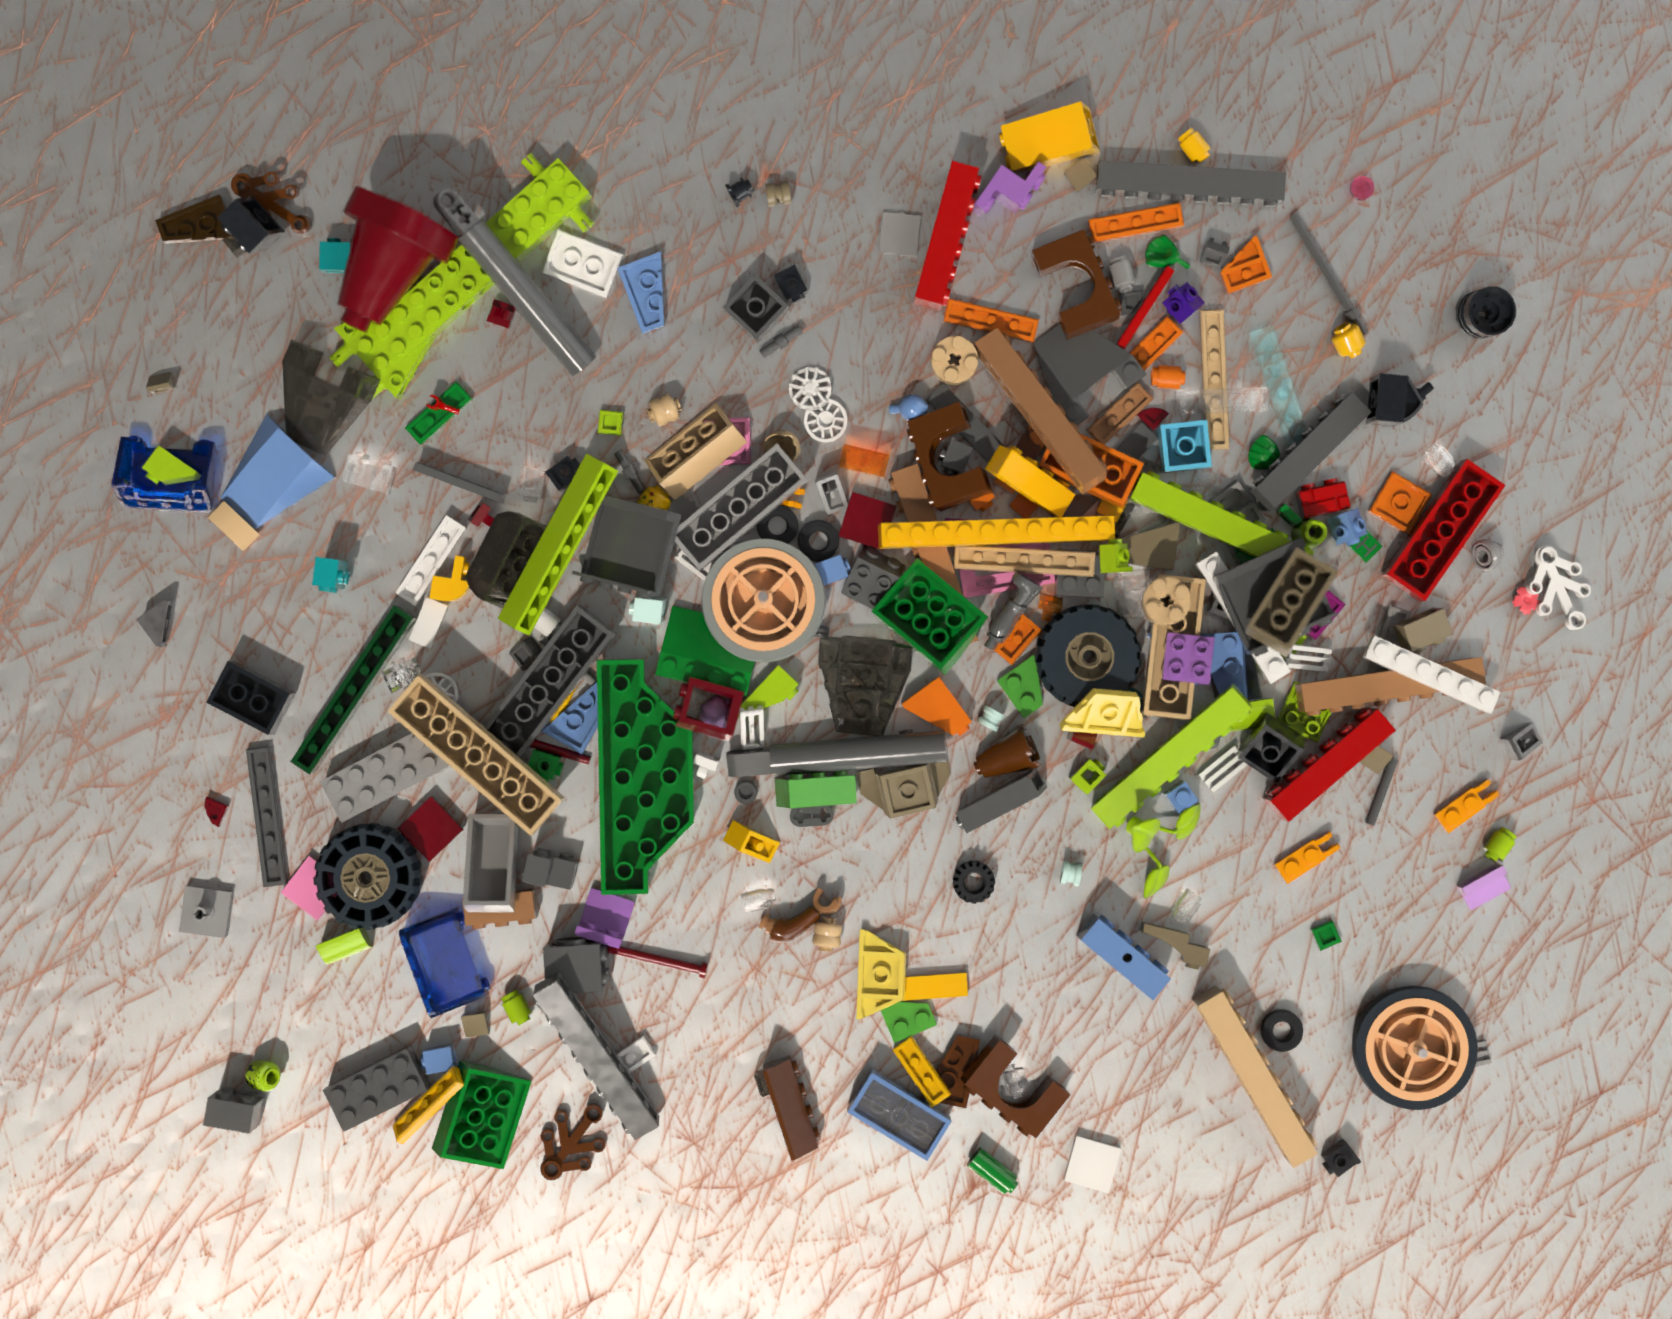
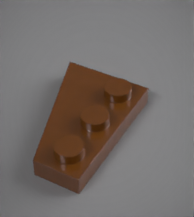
M959 1034L954 1038L936 1070L952 1093V1095L940 1103L967 1108L969 1093L963 1088L965 1084L961 1077L977 1058L980 1044L979 1038ZM922 1094V1096H921L920 1098H921L922 1100H926L925 1097H924L923 1094Z

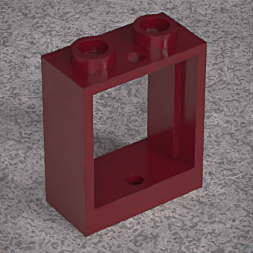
M689 677L686 683L682 682L679 690V696L682 699L680 705H676L674 710L675 726L729 741L734 735L744 692ZM693 688L730 698L723 727L686 717Z

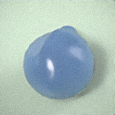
M908 394L903 397L900 404H891L889 406L890 414L900 413L907 421L925 415L928 411V404L924 398L916 394Z

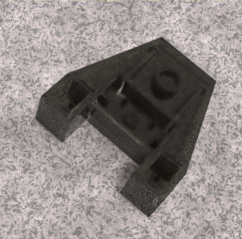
M291 340L282 360L286 434L296 443L326 456L372 401L380 379L362 370L347 367L339 387L315 375L324 352L305 343Z

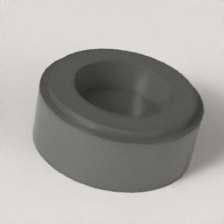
M748 780L739 782L734 790L735 798L743 804L753 802L758 793L756 785Z

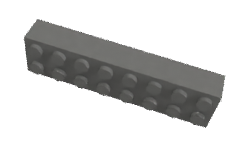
M577 605L484 728L522 759L542 730L548 725L616 636L617 632L582 605Z

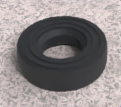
M779 505L756 525L757 532L761 539H773L789 544L798 532V520L791 509ZM773 517H782L786 521L787 527L784 533L775 535L769 531L768 523Z
M813 520L801 528L797 543L799 550L811 561L822 562L830 559L836 553L839 546V536L835 527L829 522ZM814 532H822L826 535L828 542L825 548L815 550L810 546L809 538Z
M1285 1009L1274 1010L1263 1019L1261 1036L1265 1044L1271 1049L1279 1052L1290 1051L1301 1042L1303 1025L1293 1012ZM1278 1022H1286L1291 1028L1290 1035L1286 1039H1277L1273 1034V1028Z

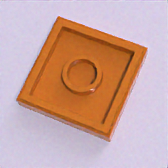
M1391 471L1368 512L1403 533L1410 535L1433 494Z

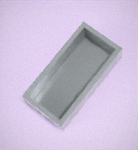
M468 814L463 907L467 912H514L519 825L506 814Z

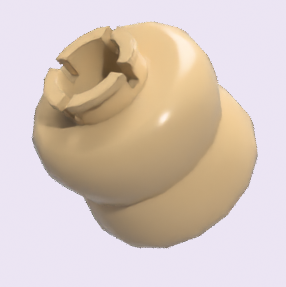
M668 393L663 394L659 398L651 399L648 402L649 409H646L651 423L656 422L660 427L668 422L678 420V411H682L677 397L672 399Z
M822 917V921L815 922L812 943L819 946L818 950L833 952V948H838L841 945L840 935L843 927L841 924L836 923L837 919Z

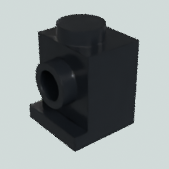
M795 264L774 275L787 303L792 301L795 304L806 298L804 294L808 293V290ZM794 281L797 285L794 289H790L787 286L788 282Z
M566 456L552 468L545 471V473L558 491L562 492L571 483L580 463L575 457L571 460L569 456ZM563 468L569 469L567 476H562L561 470Z
M1344 1139L1321 1155L1325 1160L1322 1163L1323 1167L1330 1175L1334 1173L1337 1177H1340L1356 1164L1361 1163L1358 1156ZM1344 1158V1161L1337 1165V1160Z

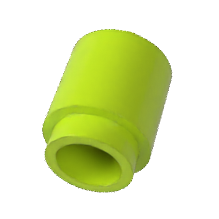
M1500 827L1499 830H1495L1483 847L1486 851L1484 855L1493 862H1497V860L1503 861L1515 845L1514 841L1517 836L1508 829Z
M517 989L501 998L503 1001L501 1005L512 1024L517 1022L519 1026L531 1019L529 1014L533 1012L523 994H520Z

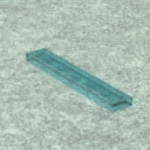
M1273 326L1251 332L1249 335L1286 447H1288L1294 441L1298 443L1303 438L1301 434L1306 429Z

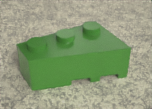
M833 771L831 776H825V772L811 773V777H803V774H789V778L775 779L777 807L801 808L857 803L855 775H847V771Z

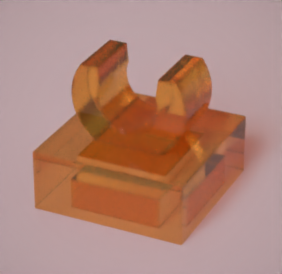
M1040 592L1037 608L1042 609L1041 619L1050 621L1053 613L1060 614L1063 598Z

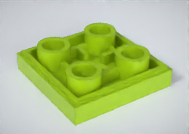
M1294 681L1276 719L1300 735L1318 743L1331 713L1329 709H1323L1321 714L1307 716L1306 712H1299L1295 684L1300 683Z

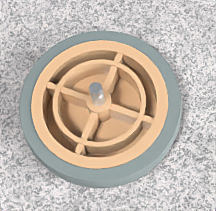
M754 539L730 548L718 558L705 579L701 602L706 625L714 639L724 649L748 661L774 662L796 654L812 640L822 623L826 598L821 576L805 554L795 547L778 540Z

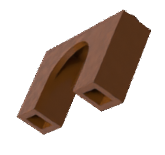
M1084 229L1032 250V259L1040 278L1058 270L1072 267L1086 272L1093 282L1094 291L1087 301L1062 311L1058 315V321L1067 340L1119 320V311H1122L1118 298H1113L1111 293L1113 286L1109 277H1104L1102 269H1104L1103 262L1100 256L1096 257L1094 254V241L1091 235H1086Z
M956 402L907 421L909 426L907 434L909 440L915 444L914 456L917 463H921L923 469L921 478L924 485H928L930 491L928 500L932 507L942 512L993 492L986 470L982 467H977L956 476H945L940 474L935 465V452L938 445L945 438L972 428L966 408L962 403Z
M994 1035L962 1075L961 1080L965 1084L963 1088L972 1096L978 1094L982 1097L981 1102L992 1110L994 1107L1000 1111L999 1116L1006 1122H1015L1018 1125L1016 1128L1025 1136L1030 1134L1037 1138L1071 1094L1061 1084L1047 1075L1036 1091L1026 1100L1009 1102L1001 1098L998 1092L1000 1076L1016 1057L1017 1053L1010 1045L997 1035Z

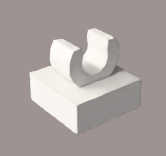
M698 751L693 762L699 765L696 776L705 779L709 769L716 770L720 759Z

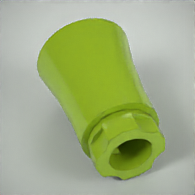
M1311 518L1302 519L1291 530L1292 541L1303 537L1304 542L1310 545V550L1318 547L1327 536V528L1324 523ZM1309 529L1314 531V536L1311 537L1309 535Z

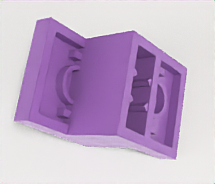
M1038 162L1027 179L1023 180L1001 165L976 201L972 212L979 217L983 212L987 214L994 205L995 200L1014 213H1017L1019 209L1024 211L1033 196L1031 191L1035 190L1037 192L1044 182L1046 166Z

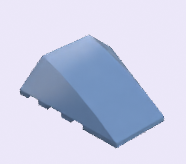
M266 414L225 488L221 499L256 530L279 515L286 508L296 504L300 499L313 493L320 486L336 477L321 463L315 461L284 432V429Z

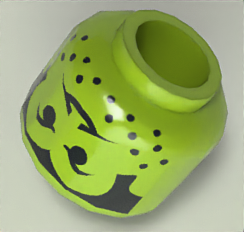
M262 1059L250 1063L245 1073L248 1086L265 1092L273 1090L278 1085L281 1076L278 1065Z

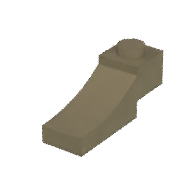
M1141 922L1140 931L1159 938L1174 947L1181 954L1180 959L1186 963V967L1199 970L1200 966H1207L1211 949L1207 946L1188 942L1190 934L1172 928Z

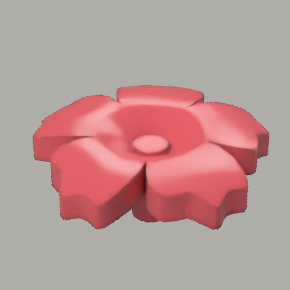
M1519 587L1516 590L1518 595L1514 596L1512 601L1514 607L1520 606L1519 611L1523 615L1530 614L1531 609L1535 610L1536 605L1540 603L1536 599L1539 597V594H1529L1526 587Z

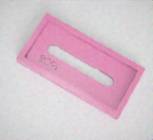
M1049 543L991 546L1050 550ZM959 569L963 596L968 598L1017 590L1018 588L1012 580L1015 572L978 577L975 574V570ZM1019 573L1040 586L1056 583L1055 576L1051 574Z

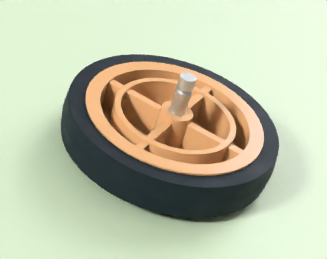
M1403 986L1379 995L1363 1010L1353 1032L1352 1055L1362 1081L1378 1098L1403 1109L1425 1110L1450 1101L1466 1086L1473 1074L1477 1061V1038L1469 1017L1452 998L1428 987Z

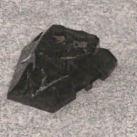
M848 635L841 638H820L818 663L823 672L824 686L829 695V706L836 732L882 736L912 670L913 647L898 644L894 640Z

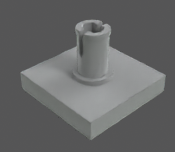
M186 885L179 932L226 938L233 891Z

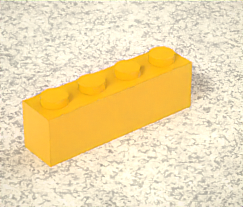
M999 445L985 470L1049 514L1062 517L1076 495L1068 489L1070 485L1060 479L1054 480L1053 473L1045 468L1041 470L1037 468L1038 463L1027 456L1023 458L1021 456L1022 451L1010 445L1009 448Z

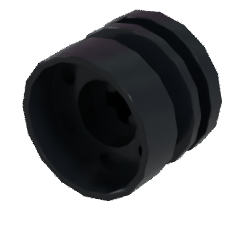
M1488 286L1466 294L1459 301L1456 308V321L1459 328L1465 335L1475 339H1484L1506 332L1512 326L1516 317V305L1513 297L1506 290L1496 286ZM1479 312H1485V316H1480Z

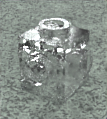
M404 657L392 662V667L381 672L391 694L402 689L405 691L418 675H423L415 657L407 661Z

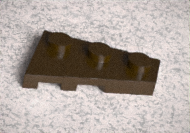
M220 194L155 220L162 241L165 244L235 239L232 234L230 235L221 227L222 223L217 218L226 209L225 202Z

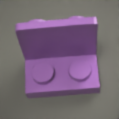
M1167 633L1162 679L1210 685L1214 637Z
M591 888L580 923L576 927L575 935L619 949L622 945L635 902L617 895H601V890Z

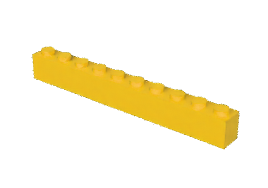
M1114 516L881 523L878 525L879 549L1102 542L1115 539Z

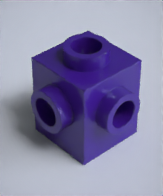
M1188 282L1181 287L1176 284L1166 293L1169 297L1162 302L1169 314L1179 324L1205 304L1196 289Z

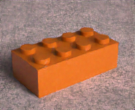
M1079 433L1083 440L1089 441L1097 459L1100 457L1107 466L1106 479L1087 491V493L1124 509L1142 472L1144 463ZM1046 449L1038 465L1039 469L1045 468L1054 474L1053 477L1076 487L1050 451Z

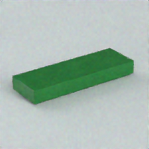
M457 381L439 396L443 403L460 409V411L473 400ZM435 400L430 406H434L437 401ZM427 407L405 429L422 446L456 414L442 409L432 410Z

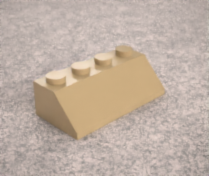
M715 403L644 461L659 484L675 501L713 469L721 465L734 452L738 451L747 441L720 406ZM704 420H715V423L713 421H706L704 423Z

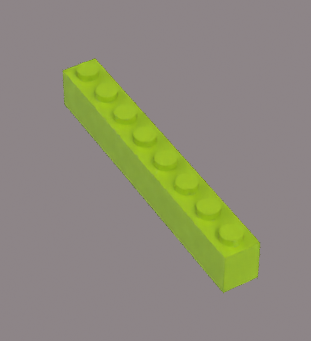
M586 453L497 619L515 630L530 636L615 479L618 470Z
M1147 471V474L1143 472L1140 474L1129 497V500L1255 558L1291 542V540L1287 539L1289 535L1279 530L1273 533L1266 529V524L1254 520L1253 523L1245 520L1246 515L1235 510L1230 513L1224 510V505L1213 500L1211 503L1202 500L1203 495L1190 490V493L1182 491L1181 485L1173 481H1169L1167 484L1159 480L1161 476L1151 471ZM1305 543L1304 549L1306 553L1312 556L1314 551L1310 550V545Z
M1232 683L1092 804L1091 810L1109 829L1114 825L1119 827L1127 820L1126 815L1130 811L1135 813L1145 804L1143 800L1149 795L1151 798L1157 795L1162 790L1160 786L1164 782L1168 781L1170 783L1180 774L1178 771L1184 765L1187 768L1198 759L1196 757L1198 753L1202 750L1207 752L1215 745L1214 740L1218 736H1226L1233 729L1232 724L1237 720L1240 722L1245 720L1251 714L1249 710L1252 704Z

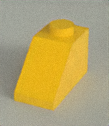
M734 820L723 839L725 843L738 851L767 863L771 862L780 842Z

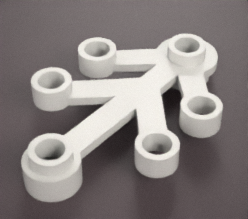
M1549 545L1540 546L1534 553L1537 568L1533 580L1526 585L1527 592L1531 595L1541 593L1543 589L1541 583L1546 572L1550 579L1542 602L1536 605V613L1539 616L1549 615L1552 612L1551 605L1556 593L1566 615L1564 619L1566 627L1570 630L1583 628L1586 624V617L1582 612L1574 610L1565 588L1574 591L1577 597L1584 598L1591 594V587L1586 583L1580 584L1559 575L1556 567L1564 569L1568 576L1574 577L1582 572L1581 565L1577 562L1572 563L1558 557L1557 551ZM1543 553L1547 555L1546 561L1543 559ZM1572 565L1576 568L1575 573L1571 571ZM1533 584L1537 586L1536 591H1533L1532 589ZM1581 587L1585 589L1584 595L1580 591ZM1542 605L1546 607L1545 613L1541 610ZM1571 617L1575 619L1574 625L1571 623Z

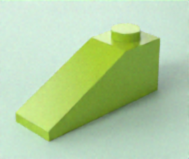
M778 665L744 701L740 708L743 707L744 710H748V707L753 706V709H756L758 705H762L764 709L780 703L786 698L790 701L798 693L799 690L796 687L799 683Z

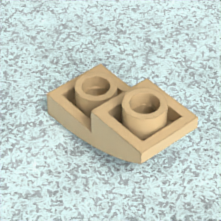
M224 500L207 516L242 551L260 535Z

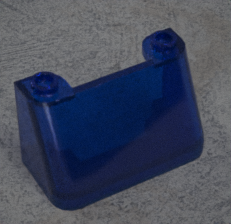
M139 436L120 438L111 486L122 506L142 510L197 513L212 511L216 467L215 442L205 439L199 440L193 444L192 450L163 448L201 475L199 480L165 485L161 481L156 484L146 477L148 472L142 468L156 448H149L146 442Z
M457 907L407 925L399 930L401 944L430 1018L489 995L488 990H491L487 977H482L477 972L463 934V925H465L464 914L462 911L459 912Z

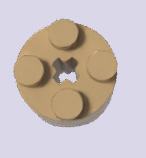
M951 336L941 340L932 352L930 362L932 373L937 380L947 385L958 386L966 383L973 376L978 365V354L974 345L961 336ZM950 356H953L954 358L958 357L960 359L958 361V366H956L955 364H949V361L951 359Z
M1163 577L1153 581L1144 590L1141 598V607L1145 616L1150 622L1159 626H1170L1181 621L1187 615L1191 606L1189 589L1181 581L1171 577ZM1168 596L1172 604L1165 608L1160 599Z

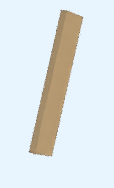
M1224 309L1200 310L1204 420H1207L1210 450L1230 449Z
M955 546L954 569L1094 577L1096 553Z

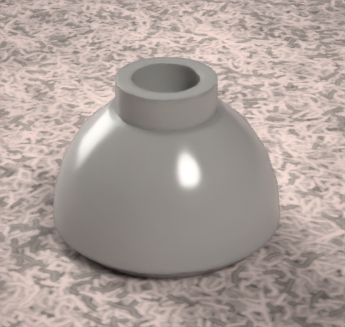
M1489 539L1478 540L1474 543L1472 557L1475 564L1481 570L1491 571L1500 564L1504 554V548L1501 544Z

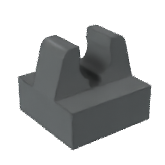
M1211 237L1204 247L1200 262L1222 269L1230 249L1227 246V242L1223 241L1221 245L1215 243L1214 238Z

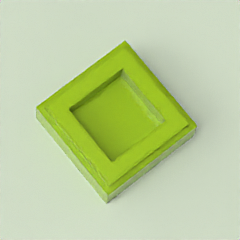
M600 410L597 433L621 436L624 413Z

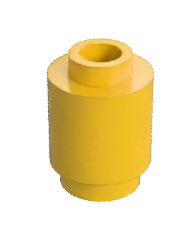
M1190 128L1177 139L1180 142L1179 146L1192 163L1197 161L1200 164L1210 156L1208 151H1210L1211 147L1198 131L1195 132L1193 128Z

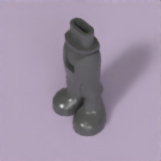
M1017 572L1012 577L1013 583L1018 588L1016 595L1013 599H1008L991 623V632L986 634L989 638L984 646L993 651L999 643H1003L1009 637L1020 616L1028 610L1026 607L1039 595L1043 588L1028 577Z

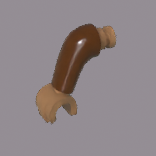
M818 888L813 897V907L809 906L790 919L783 917L779 920L776 918L771 919L767 913L761 920L759 929L763 930L765 928L766 933L770 934L769 939L773 942L786 943L792 941L821 918V914H835L841 907L842 898L835 897L829 906L823 907L820 905V900L825 892Z

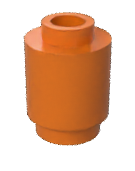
M1158 365V367H1152L1151 386L1161 389L1179 390L1180 385L1185 384V371H1181V366Z

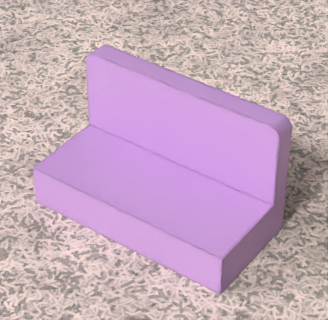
M1495 864L1457 885L1469 909L1473 910L1511 888L1505 877L1508 873L1503 865Z

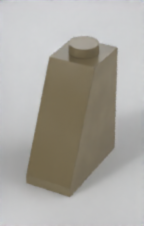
M1174 523L1123 538L1122 544L1127 543L1130 553L1128 565L1169 571L1174 570L1180 524Z

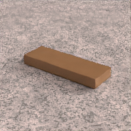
M1137 382L1087 429V432L1096 441L1105 445L1154 398Z

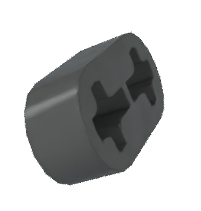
M828 805L793 808L790 812V820L797 827L825 826L831 823L834 817L833 810ZM825 808V811L830 813V816L826 817V821H821V817H813V813H820L821 809ZM798 810H802L803 814H810L811 818H803V822L799 823L798 819L794 818L793 815L797 814Z

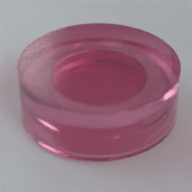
M1365 176L1357 177L1350 185V194L1355 200H1367L1374 192L1372 180Z

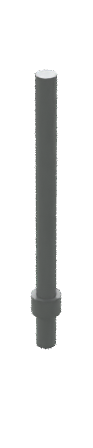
M1295 213L1289 218L1346 312L1344 315L1347 320L1357 324L1364 336L1369 332L1360 318L1361 313L1357 307L1354 308L1299 214Z

